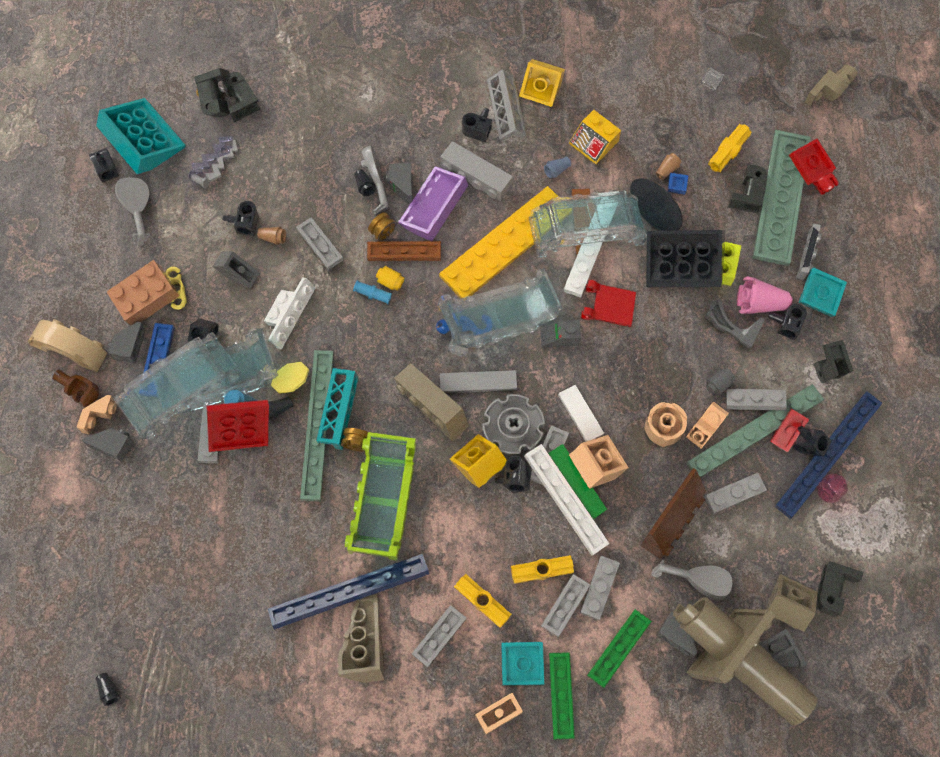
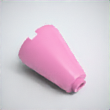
M745 277L743 279L745 281L744 285H740L738 289L737 306L741 307L739 312L742 314L784 311L792 305L793 299L789 292L753 277Z

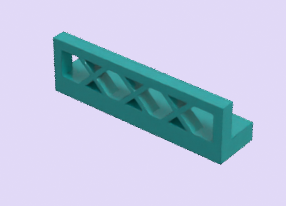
M333 368L316 440L317 443L330 444L335 449L343 450L341 446V441L345 437L343 432L349 425L359 379L355 371ZM337 374L347 375L345 382L338 386L335 382ZM340 391L342 398L334 404L331 400L332 395ZM336 409L338 416L330 422L327 418L328 413ZM331 427L334 431L333 438H323L324 431Z

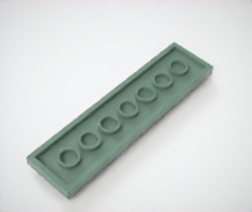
M775 130L767 170L768 177L763 205L760 210L752 259L789 266L791 263L804 179L789 157V154L808 144L811 139L809 136Z

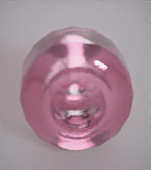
M832 473L822 479L817 486L819 497L823 501L830 503L838 502L848 491V485L844 477Z

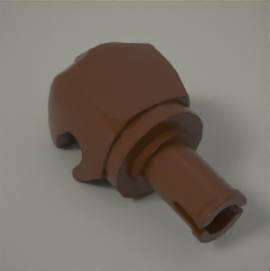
M60 369L56 371L59 376L55 373L53 374L52 379L65 386L64 393L72 396L75 402H81L84 408L97 400L99 387L87 378L78 374L70 377Z

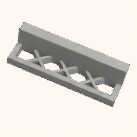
M502 69L487 79L499 140L504 141L512 135L523 138L527 134L514 75ZM499 79L497 89H495L493 82ZM502 93L503 97L499 104L497 102V99L499 97V94ZM503 108H505L506 113L502 119L500 114ZM508 123L510 130L504 133L505 125Z

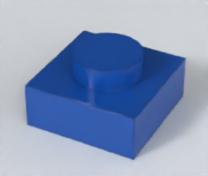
M670 173L667 191L685 195L688 175Z

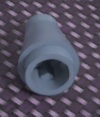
M568 157L548 161L544 165V172L547 177L556 178L571 166V161Z

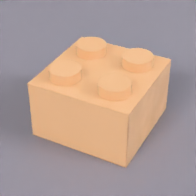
M609 435L583 442L569 455L589 489L615 480L629 468Z

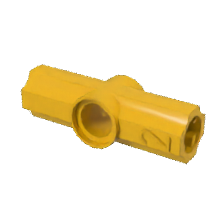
M739 124L732 134L722 141L718 151L708 163L713 171L721 173L729 161L738 155L742 145L752 133L748 126Z
M570 555L547 560L539 559L535 562L511 566L514 584L533 580H545L550 577L574 573ZM540 565L545 566L547 573L540 574L537 571V567Z
M467 574L462 576L454 586L477 610L481 611L499 628L512 615L488 591L481 588ZM480 596H485L489 602L487 605L481 606L477 603V599Z

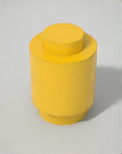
M387 266L380 268L376 274V278H378L377 283L397 291L401 288L405 278L401 276V273Z

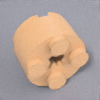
M661 402L651 409L644 426L646 434L652 442L661 447L675 444L686 430L687 416L679 405Z

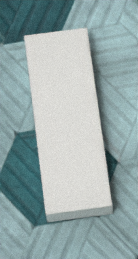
M576 385L558 394L585 442L604 435L603 430Z

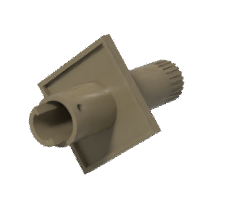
M707 597L701 598L693 606L688 604L686 608L682 604H678L673 616L680 623V628L704 648L686 672L694 679L722 684L728 683L735 676L792 726L802 723L815 709L817 703L816 696L759 644L762 633L767 631L773 624L772 620L776 615L772 611L764 609H734L727 616Z

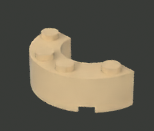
M55 319L52 322L40 320L28 340L30 346L45 352L48 350L55 351L73 360L79 366L96 373L108 354L103 349L104 345L100 342L91 341L81 335L79 329L72 326L67 328L63 323Z

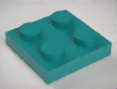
M812 268L810 269L799 303L834 317L847 282Z
M543 642L501 643L502 686L544 685Z

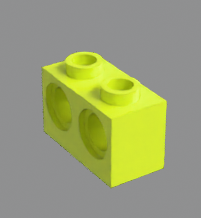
M725 242V253L728 257L724 256L723 270L725 273H723L722 280L724 285L731 286L735 279L741 245Z

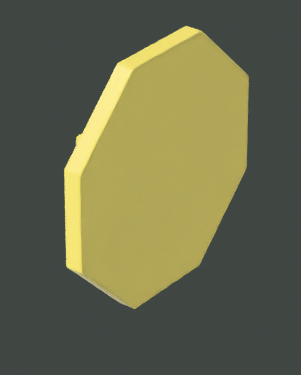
M302 362L286 364L274 374L271 386L279 394L294 392L306 382L309 369Z

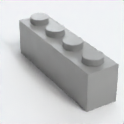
M453 141L440 156V166L444 170L464 176L466 181L472 184L475 189H481L493 199L496 198L501 201L512 186L513 176Z

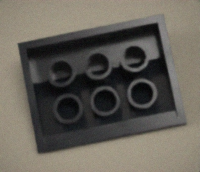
M725 230L647 231L646 287H722Z

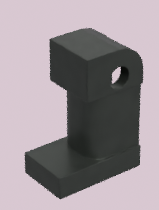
M217 68L194 77L201 110L205 115L218 118L230 114L228 103L222 100L218 85L219 81L231 78L228 70Z
M239 72L230 73L231 78L222 80L223 87L229 97L233 96L237 101V104L228 108L234 123L261 109L257 103L259 102L257 97Z
M748 164L742 183L746 185L744 195L732 193L728 204L729 208L759 213V209L763 205L768 177L767 171L763 167Z
M843 340L823 345L826 359L813 364L821 383L828 382L833 378L840 379L853 372Z
M829 561L828 565L824 564L817 591L816 608L820 612L834 617L841 615L845 599L841 598L844 581L857 583L862 580L863 572Z

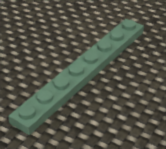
M314 350L300 495L301 501L321 502L326 444L317 443L316 440L333 370V351ZM327 430L324 431L323 438H327Z
M811 384L786 400V410H770L694 457L686 464L690 470L695 468L701 478L776 431L790 409L803 414L821 403L824 398L815 386Z

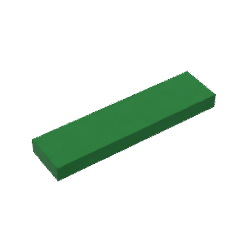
M561 444L548 453L592 519L605 512L607 508L593 487L589 489L565 446Z
M634 609L587 676L604 689L652 621Z
M570 652L549 653L553 740L575 739Z

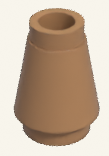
M674 153L666 155L655 173L657 177L664 180L670 173L677 170L681 164L680 158Z
M282 227L259 228L257 236L259 239L280 245L286 241V230L282 229Z

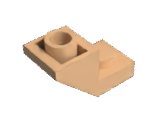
M106 395L82 410L77 428L82 433L90 435L91 430L96 425L95 417L111 420L112 414L117 409L115 399L110 395Z
M713 402L686 438L702 449L729 413Z

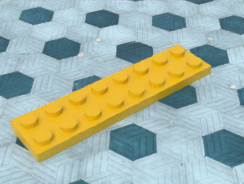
M547 186L440 272L439 277L463 302L466 301L571 215L572 209Z

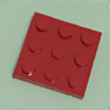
M268 400L206 406L209 452L268 446Z

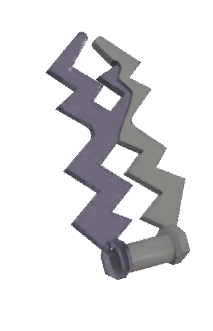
M232 136L218 137L219 144H213L214 154H201L203 163H192V170L189 172L188 178L191 182L194 181L204 189H207L209 182L222 177L219 170L225 169L223 159L234 158L233 152H238L236 141L233 140ZM233 140V147L227 146L228 153H221L220 150H226L224 142ZM209 161H218L219 164H212L214 173H205L206 177L204 178L197 175L203 174L201 169H210Z

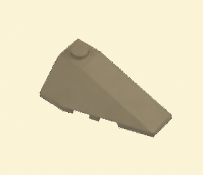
M378 594L355 602L350 618L351 622L348 631L345 633L342 649H340L338 654L339 677L363 683L385 680Z

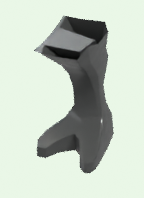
M720 298L717 301H711L710 309L704 317L711 321L716 329L729 333L749 349H751L765 320L760 317L749 328L740 329L727 318Z

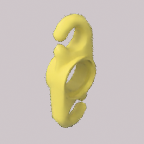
M170 267L165 273L173 285L179 284L181 286L177 292L180 295L178 298L182 300L180 305L172 303L171 307L179 310L184 308L187 303L185 287L181 281V274H178L175 278L170 277L172 271L180 273V269Z

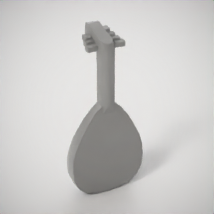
M370 145L361 151L365 159L361 160V165L363 168L368 167L377 187L381 205L374 209V214L378 216L388 208V201L382 181L379 160L373 146Z
M122 178L116 183L115 194L123 207L134 215L137 233L132 234L134 244L143 246L144 241L146 242L150 236V233H145L141 212L145 209L149 198V189L147 184L141 179Z
M662 560L651 573V576L656 578L661 576L662 572L686 578L702 595L716 601L724 600L732 588L730 573L717 566H700L688 571L666 565L664 560Z

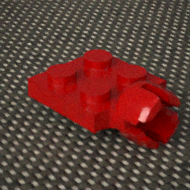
M818 138L789 154L806 184H814L819 194L824 195L825 192L827 193L839 185V181L833 174L836 167Z

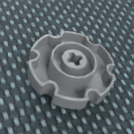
M507 395L505 401H501L498 398L488 406L484 413V418L488 420L482 426L484 437L497 445L505 456H520L521 450L530 452L538 446L543 437V432L539 430L545 425L543 413L537 404L529 405V398L522 395ZM515 423L517 424V427H516V426L510 427V424H512V425L515 424Z

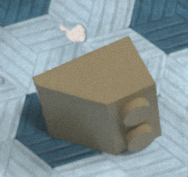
M780 574L769 598L767 610L772 611L776 615L774 619L781 620L792 628L805 632L816 614L818 592Z

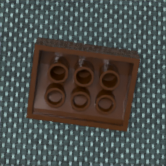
M695 468L690 471L640 545L659 559L664 555L668 557L674 548L671 545L674 539H680L684 533L682 527L685 523L690 524L695 516L692 512L696 507L700 508L706 500L703 497L706 493L705 487Z

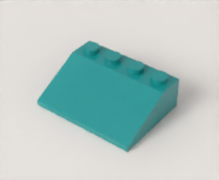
M146 98L99 110L96 126L136 174L153 170L186 147Z

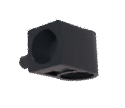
M484 108L481 116L475 113H467L463 116L462 132L465 136L486 143L492 130V119L487 118L489 109Z
M107 148L89 154L102 183L119 176Z
M241 202L236 216H223V221L234 223L237 234L255 235L259 215L253 202Z
M793 304L784 316L770 312L768 318L781 323L778 334L795 340L800 334L807 311L801 304ZM792 314H796L798 318L793 317Z
M198 318L190 324L188 342L196 344L197 356L202 355L204 346L215 340L219 329L218 323Z
M799 426L798 431L800 434L792 447L802 454L824 457L832 440L823 430Z
M511 456L506 461L504 476L495 478V483L503 484L512 493L529 491L532 468L520 456Z

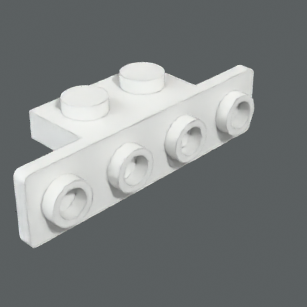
M303 277L295 292L281 290L264 320L266 324L275 326L268 341L277 349L283 348L315 290V286L307 278Z

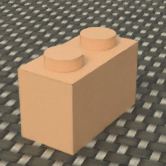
M513 693L475 714V717L485 735L522 714L523 711Z

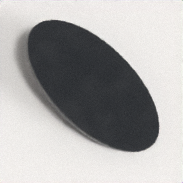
M639 178L632 182L630 186L631 199L641 216L661 231L680 230L683 223L682 213L671 194L661 185L649 179Z

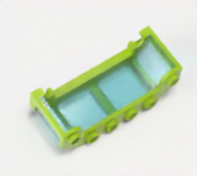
M368 432L367 438H364L362 443V450H365L366 460L361 464L360 474H363V477L357 486V493H360L359 500H355L353 512H356L355 520L351 521V533L346 535L345 547H347L349 554L360 553L397 560L402 544L414 470L416 439Z

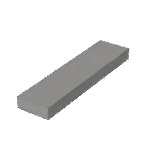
M516 370L440 373V389L444 393L516 391Z

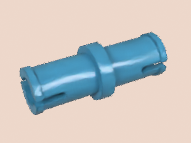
M359 280L356 281L353 288L354 292L366 295L368 299L372 300L374 298L386 304H389L392 293L378 289L376 285L370 286L362 283Z

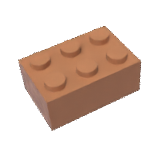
M152 260L107 291L124 321L129 325L144 321L180 296L162 267L155 260Z

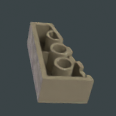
M411 363L394 378L398 392L402 395L405 394L409 401L415 407L417 406L452 442L469 427L463 408Z

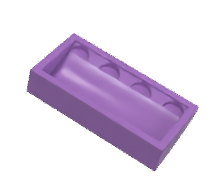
M435 166L398 223L414 234L433 241L468 187L466 178Z

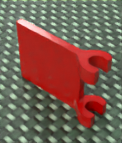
M588 280L585 292L596 293L594 309L584 307L581 319L599 320L631 327L636 292Z

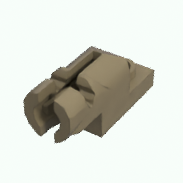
M844 65L836 73L829 69L809 92L805 103L811 106L814 101L818 102L822 96L830 101L836 100L857 76V70L850 65Z

